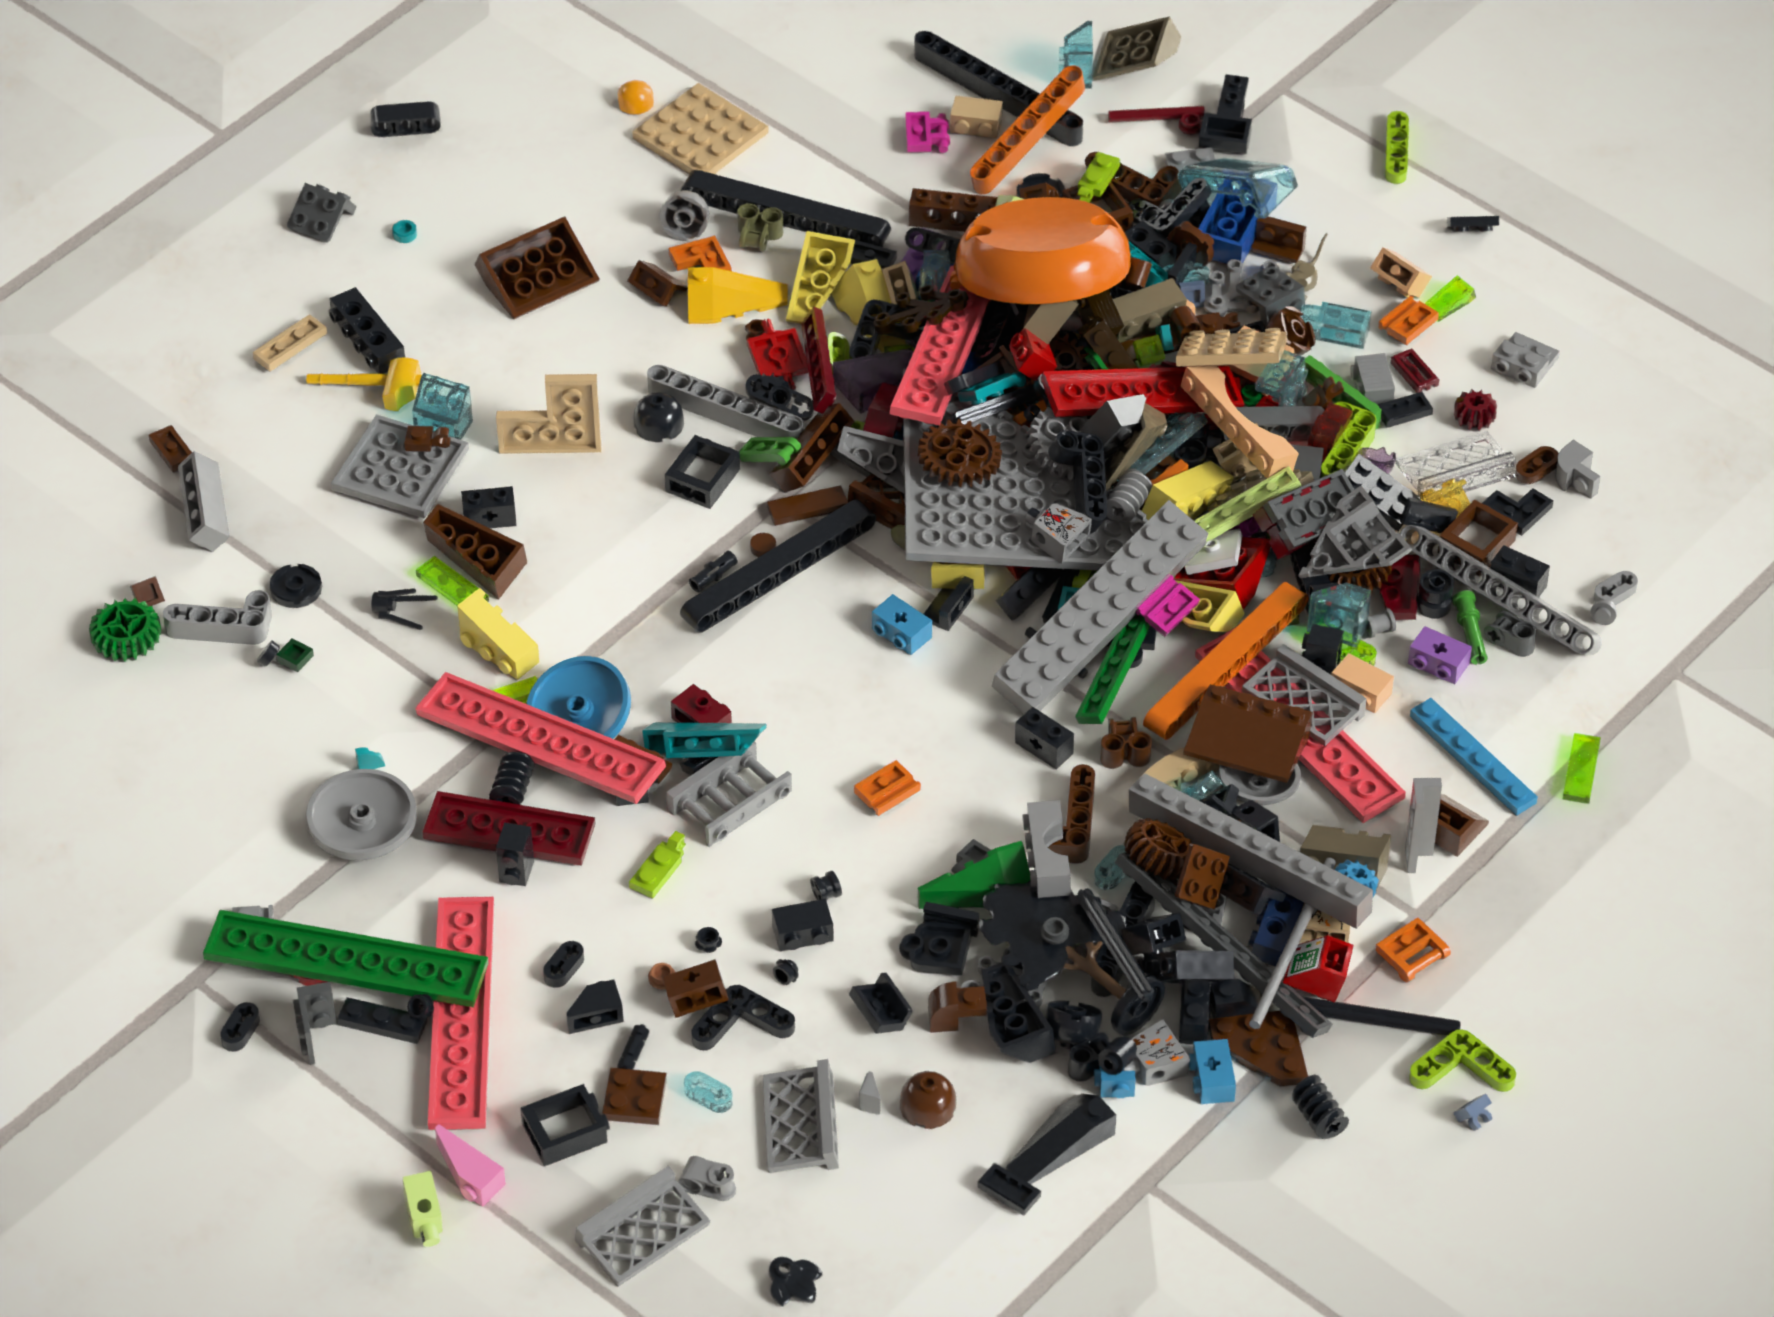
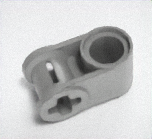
M700 1156L689 1157L678 1181L687 1193L706 1196L718 1201L730 1200L736 1194V1185L733 1181L734 1171L731 1166L710 1161Z

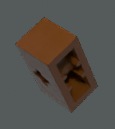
M716 959L662 977L675 1018L729 1000Z

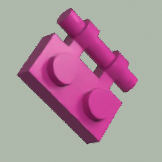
M905 112L907 152H931V145H937L941 153L948 151V146L950 145V136L947 134L949 121L944 113H939L937 118H930V112ZM931 130H936L938 133H931Z

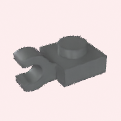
M975 839L971 840L956 855L957 863L953 866L951 872L957 873L965 868L964 864L971 860L975 864L989 857L987 852L991 851V849Z

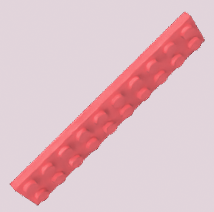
M950 266L940 292L948 293L953 290L950 287V276L955 271L953 266ZM960 286L959 290L965 291L968 295L967 306L957 312L950 311L943 318V321L937 325H930L927 320L890 406L891 415L921 421L926 424L940 425L952 397V394H948L944 383L961 375L992 299L976 295L965 287Z
M1234 629L1196 649L1195 657L1201 661ZM1260 651L1225 687L1244 693L1242 692V686L1268 664L1271 659L1263 651ZM1276 667L1270 672L1271 677L1285 676V673ZM1287 683L1272 684V690H1287ZM1291 683V690H1301L1295 683ZM1257 684L1253 687L1257 691H1269L1268 684ZM1294 697L1293 705L1308 704L1307 697ZM1274 698V701L1289 705V698ZM1313 711L1314 718H1329L1324 711ZM1330 725L1315 726L1316 730L1324 735L1331 730ZM1343 730L1326 746L1309 736L1299 760L1362 823L1405 799L1406 791Z
M447 672L442 675L415 708L417 715L506 752L527 754L538 765L634 804L638 803L666 767L665 760Z
M494 897L438 898L436 948L488 957L489 964L474 1007L433 1000L428 1130H435L438 1124L445 1129H486Z

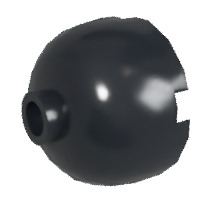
M661 392L651 393L644 396L635 407L633 421L639 437L658 443L662 442L663 438L670 437V440H672L682 432L684 427L683 410L673 396Z
M1052 1001L1048 1003L1046 1020L1053 1029L1054 1039L1060 1041L1062 1047L1071 1049L1073 1046L1092 1038L1099 1032L1102 1024V1010L1080 1002L1078 1006L1069 1005V1001Z

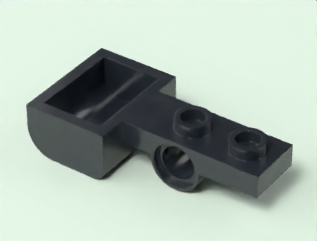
M1225 74L1217 114L1204 113L1199 135V148L1212 147L1213 150L1247 154L1251 138L1252 119L1243 118L1249 77Z

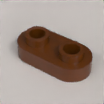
M1550 446L1537 448L1516 464L1515 477L1524 484L1538 482L1556 469L1559 452Z

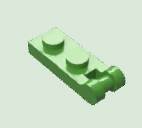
M751 437L739 451L740 460L742 462H777L784 466L790 461L791 454L798 452L801 444L793 437Z

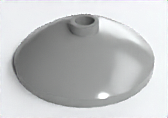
M1296 764L1288 782L1285 783L1220 765L1219 779L1223 787L1233 784L1239 789L1237 799L1243 802L1253 800L1260 805H1271L1288 799L1297 791L1301 772L1298 764Z

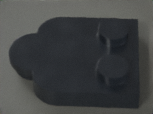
M924 922L916 928L915 933L903 937L899 945L900 954L905 959L910 960L912 968L916 971L963 975L973 934L972 925Z

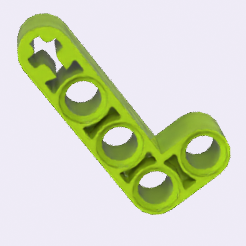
M1337 402L1331 406L1329 419L1334 427L1333 434L1340 437L1322 463L1320 478L1341 469L1346 472L1358 454L1364 456L1375 438L1377 419L1374 413L1346 402Z

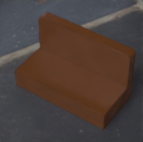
M638 260L627 282L666 307L676 290L686 292L688 289L687 286L657 265Z

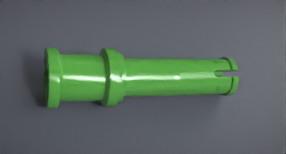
M1460 591L1452 598L1453 605L1457 607L1458 611L1456 616L1457 622L1463 626L1467 645L1472 646L1471 663L1477 665L1476 657H1478L1479 663L1483 664L1487 661L1488 657L1478 624L1480 612L1475 607L1476 597L1471 591Z

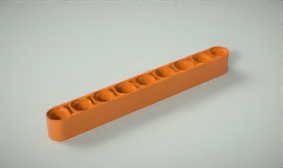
M1287 582L1282 583L1147 712L1143 720V726L1165 740L1170 739L1198 712L1209 685L1224 687L1304 610L1308 603L1309 595Z

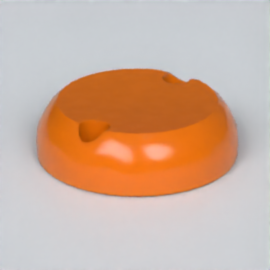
M1030 198L995 206L983 212L971 222L963 233L956 249V273L961 285L976 295L1007 303L1050 304L1089 297L1112 288L1122 281L1130 270L1129 242L1117 221L1105 210L1094 204L1069 198Z

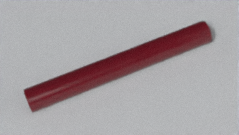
M1204 106L1111 110L1108 111V121L1112 123L1181 119L1183 114L1189 112L1196 113L1200 118H1203L1205 109Z

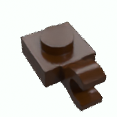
M1330 376L1325 379L1323 386L1319 384L1302 399V403L1304 406H1321L1327 412L1333 405L1332 399L1341 394L1344 387L1340 381L1335 384L1333 377Z
M408 426L404 443L405 451L431 452L432 446L450 447L451 437H448L449 428L440 427L434 431L433 426Z

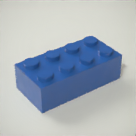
M1229 171L1198 228L1203 233L1212 236L1214 240V245L1212 246L1214 256L1212 260L1228 264L1230 260L1236 259L1243 264L1256 238V226L1259 215L1268 216L1274 206L1276 183Z

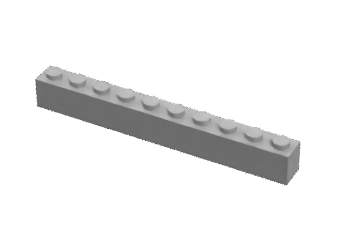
M1145 773L1129 788L1130 813L1144 820L1150 818L1153 821L1158 819L1161 823L1167 822L1169 826L1175 827L1177 831L1184 833V837L1190 839L1192 844L1230 856L1229 864L1357 929L1372 913L1373 889Z

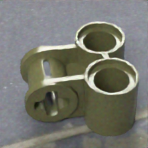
M743 204L738 208L740 248L748 246L759 248L760 251L764 252L767 248L768 240H778L783 236V213L781 210L767 208L761 213L754 204Z

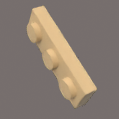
M309 314L253 352V359L268 371H272L326 335V326Z

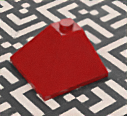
M1242 537L1237 566L1195 574H1187L1184 566L1175 575L1174 580L1236 591L1244 610L1255 596L1271 547L1268 542L1270 539Z

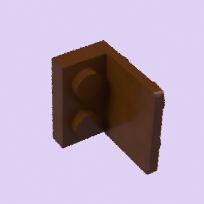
M1190 843L1175 897L1215 910L1230 856Z

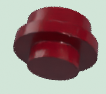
M1192 112L1182 115L1178 122L1180 131L1189 135L1201 131L1202 121L1199 115Z

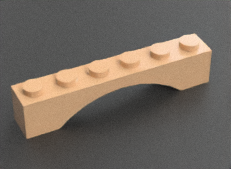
M1216 365L1186 366L1180 386L1266 478L1271 477L1288 466L1292 471L1294 470L1299 453L1284 437L1257 426L1236 409L1226 392L1225 374Z

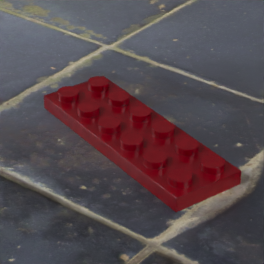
M437 791L422 833L423 839L496 851L504 822L529 826L532 831L534 858L582 866L595 827V817Z

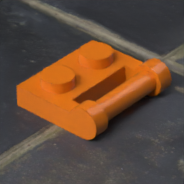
M1419 917L1378 942L1375 950L1398 972L1400 978L1406 983L1414 979L1415 974L1438 959L1443 960L1451 954L1449 946ZM1429 945L1433 948V950L1410 965L1405 962Z

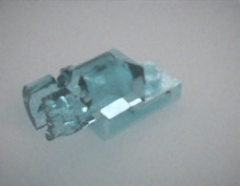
M924 250L923 267L920 269L919 289L925 285H932L935 291L940 292L949 271L950 253L948 250ZM918 290V300H922ZM931 299V300H927V301H928V302H935L936 300H932V299Z

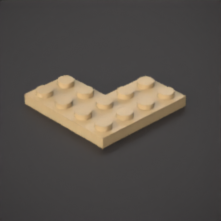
M545 374L547 410L496 412L499 454L601 452L597 374Z

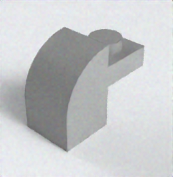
M1574 439L1559 452L1555 474L1556 482L1564 491L1572 486L1592 499L1598 494L1600 475L1591 470L1593 451Z

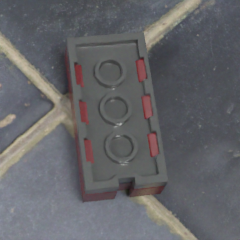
M1343 469L1268 501L1252 515L1262 532L1267 531L1271 539L1268 542L1277 558L1281 559L1316 543L1327 522L1332 521L1337 512L1335 507L1339 500L1355 489Z

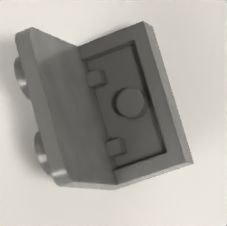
M304 183L287 222V227L298 233L328 243L335 232L342 213L346 212L353 215L357 206L350 201V196L342 192L335 194L329 192L330 189L320 184L313 186Z
M1274 266L1265 268L1236 285V291L1260 307V320L1266 329L1271 317L1287 306L1295 307L1301 312L1306 310L1304 286Z

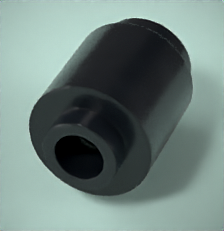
M1129 1037L1115 1038L1098 1056L1101 1068L1111 1075L1120 1074L1135 1059L1137 1046Z

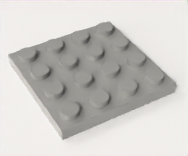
M376 414L331 482L332 490L425 519L469 450L468 442L451 437L450 447L447 448L432 446L431 452L405 451L404 443L407 428L413 425Z

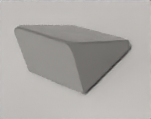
M868 1071L859 1092V1108L861 1111L879 1115L880 1095L873 1072Z

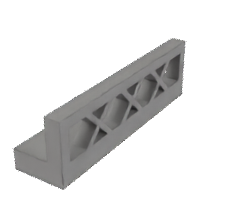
M1413 778L1405 843L1407 873H1416L1418 856H1433L1442 790L1441 778Z

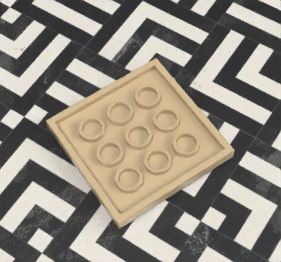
M697 83L633 131V139L688 174L692 170H701L715 174L769 133V126L700 83Z
M1279 328L1265 329V332L1256 333L1254 329H1242L1240 333H1230L1229 330H1217L1215 334H1205L1204 331H1191L1189 335L1185 336L1176 355V366L1279 363L1287 343V331L1280 332Z

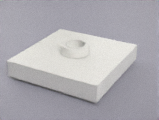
M1241 530L1226 531L1216 538L1206 541L1204 547L1185 565L1187 574L1237 566L1242 542Z

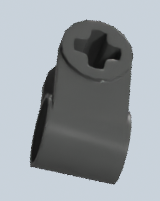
M1500 611L1496 616V620L1484 628V635L1491 643L1499 645L1517 656L1526 657L1534 652L1536 628L1533 624L1514 616L1510 612Z

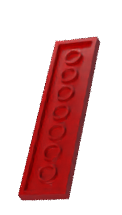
M1217 366L1225 374L1224 383L1230 401L1235 407H1244V401L1230 367ZM1186 367L1043 371L1041 375V381L1055 417L1093 416L1108 400L1144 394L1146 397L1145 403L1162 413L1204 412L1180 386Z

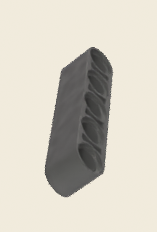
M1321 406L1236 407L1248 420L1254 424L1257 423L1259 427L1273 434L1284 437L1287 441L1323 440L1328 438L1334 431L1333 424ZM1220 429V431H1221V433H1222L1224 439L1227 441L1229 438H1228L1227 435Z

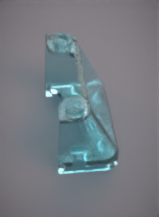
M1221 158L1186 165L1178 173L1182 190L1194 179L1204 178L1212 188V193L1239 196L1242 206L1251 205L1256 210L1254 213L1255 217L1264 219L1298 187L1293 170L1289 166L1275 163Z

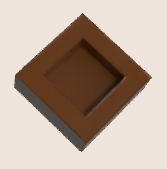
M156 576L130 585L134 599L136 598L139 603L145 601L148 606H153L165 601Z

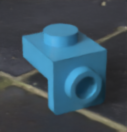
M1100 1065L1099 1069H1094V1086H1100L1101 1098L1135 1097V1071H1122L1118 1075H1111L1106 1073Z

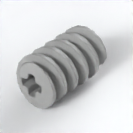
M1127 469L1107 498L1108 519L1119 522L1131 521L1135 517V514L1147 499L1152 488V483L1148 477L1136 469Z

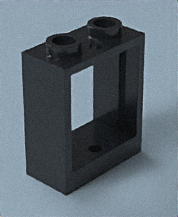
M694 435L665 473V491L711 509L739 472L740 452L713 442L710 439ZM697 456L722 465L709 483L684 473Z
M1176 950L1147 954L1145 973L1147 976L1152 975L1158 978L1163 983H1182L1184 979L1208 980L1209 982L1233 980V951Z
M584 1084L520 1108L522 1126L544 1167L608 1142L607 1130L610 1129L608 1119L604 1113L600 1115L594 1093H588ZM583 1105L593 1125L550 1141L540 1121Z

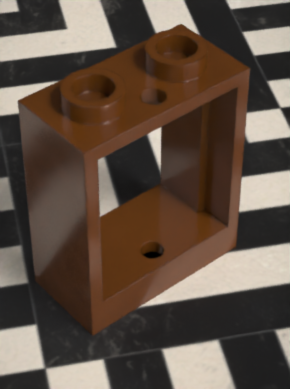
M1110 181L1102 196H1093L1090 203L1104 199L1112 210L1109 214L1126 232L1133 227V211ZM1078 185L1063 190V198L1079 200L1081 196L1077 195Z
M1474 500L1439 537L1490 567L1491 561L1502 546L1510 547L1515 542L1518 523L1491 509L1489 506ZM1473 521L1498 534L1484 550L1458 537ZM1457 557L1454 562L1461 566V560ZM1478 570L1476 575L1481 577L1482 572Z

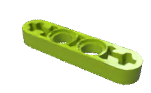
M1393 111L1387 117L1385 178L1392 184H1401L1406 181L1408 171L1409 117L1402 111ZM1396 122L1400 123V127H1395ZM1393 137H1400V138H1402L1403 140H1402V141H1394V140H1392L1391 138H1393ZM1391 154H1401L1402 157L1396 158L1391 156ZM1394 167H1399L1398 173L1394 172Z

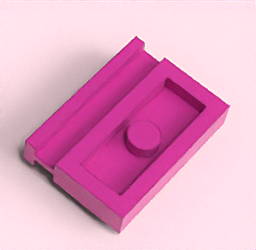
M1171 575L1137 608L1136 614L1142 615L1149 625L1165 637L1198 605L1200 599L1184 585L1178 584Z

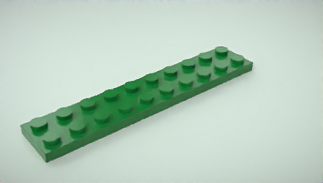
M219 910L203 951L204 960L412 997L418 994H428L434 1001L474 1007L489 964L488 957L225 910Z

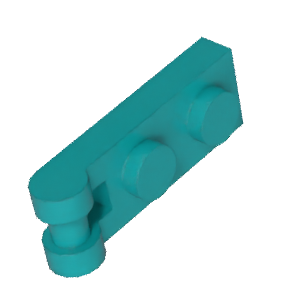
M1021 372L1000 374L957 392L960 402L971 401V405L980 404L986 401L985 397L987 396L996 397L1004 394L1003 390L1006 388L1025 386L1026 376Z

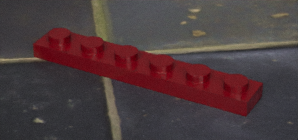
M813 306L802 322L801 328L814 410L823 414L828 406L833 405L837 394L834 387L823 311Z

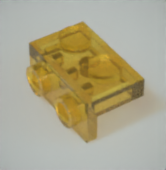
M1453 478L1441 484L1442 489L1435 491L1434 488H1430L1420 493L1421 499L1419 500L1454 508L1458 512V517L1470 505L1462 487L1467 482L1465 479L1457 482Z

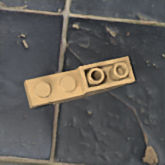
M1183 747L1165 756L1144 773L1181 791V783L1190 782L1205 774L1217 772L1220 769V765L1183 755L1185 748Z

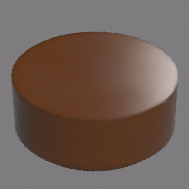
M758 533L750 541L751 552L756 557H760L776 547V539L769 533Z

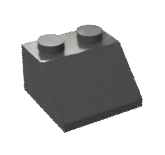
M1144 394L1106 401L1082 426L1080 432L1098 436L1103 443L1106 455L1116 452L1119 449V444L1132 436L1133 430L1140 424L1146 397Z

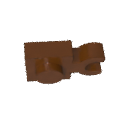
M1219 312L1196 315L1201 324V331H1204L1205 334H1214L1217 330H1228L1240 326L1236 312L1228 313L1225 317H1220Z

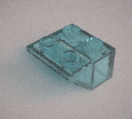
M423 373L412 409L414 426H433L434 431L440 427L449 428L448 436L462 440L473 422L470 386Z

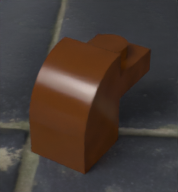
M954 981L936 987L928 997L930 1033L958 1031L959 1017L987 1016L984 986L957 988V983Z

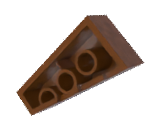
M440 504L435 506L423 522L427 540L498 600L528 563L524 544Z

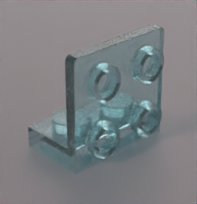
M1284 350L1279 363H1268L1255 383V390L1278 398V406H1297L1300 398L1303 399L1308 391V385L1306 384L1308 370L1305 368V357Z

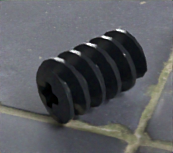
M510 752L502 757L492 790L489 793V800L521 805L527 792L532 770L535 767V763L530 756L521 752Z
M1316 1074L1310 1075L1299 1082L1294 1088L1292 1100L1300 1112L1303 1113L1305 1119L1309 1121V1125L1315 1130L1318 1138L1329 1139L1335 1137L1347 1128L1349 1118L1344 1117V1111L1342 1108H1338V1102L1332 1099L1333 1095L1330 1091H1327V1086L1321 1083L1322 1079Z

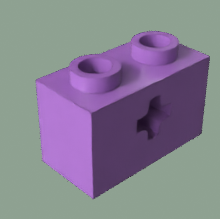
M1424 626L1410 645L1408 664L1435 675L1442 680L1456 684L1470 664L1472 646Z

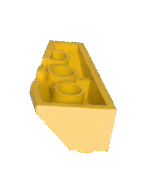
M714 267L688 268V324H714L721 322V318L734 315L735 318L744 316V312L752 310L762 312L788 305V284Z

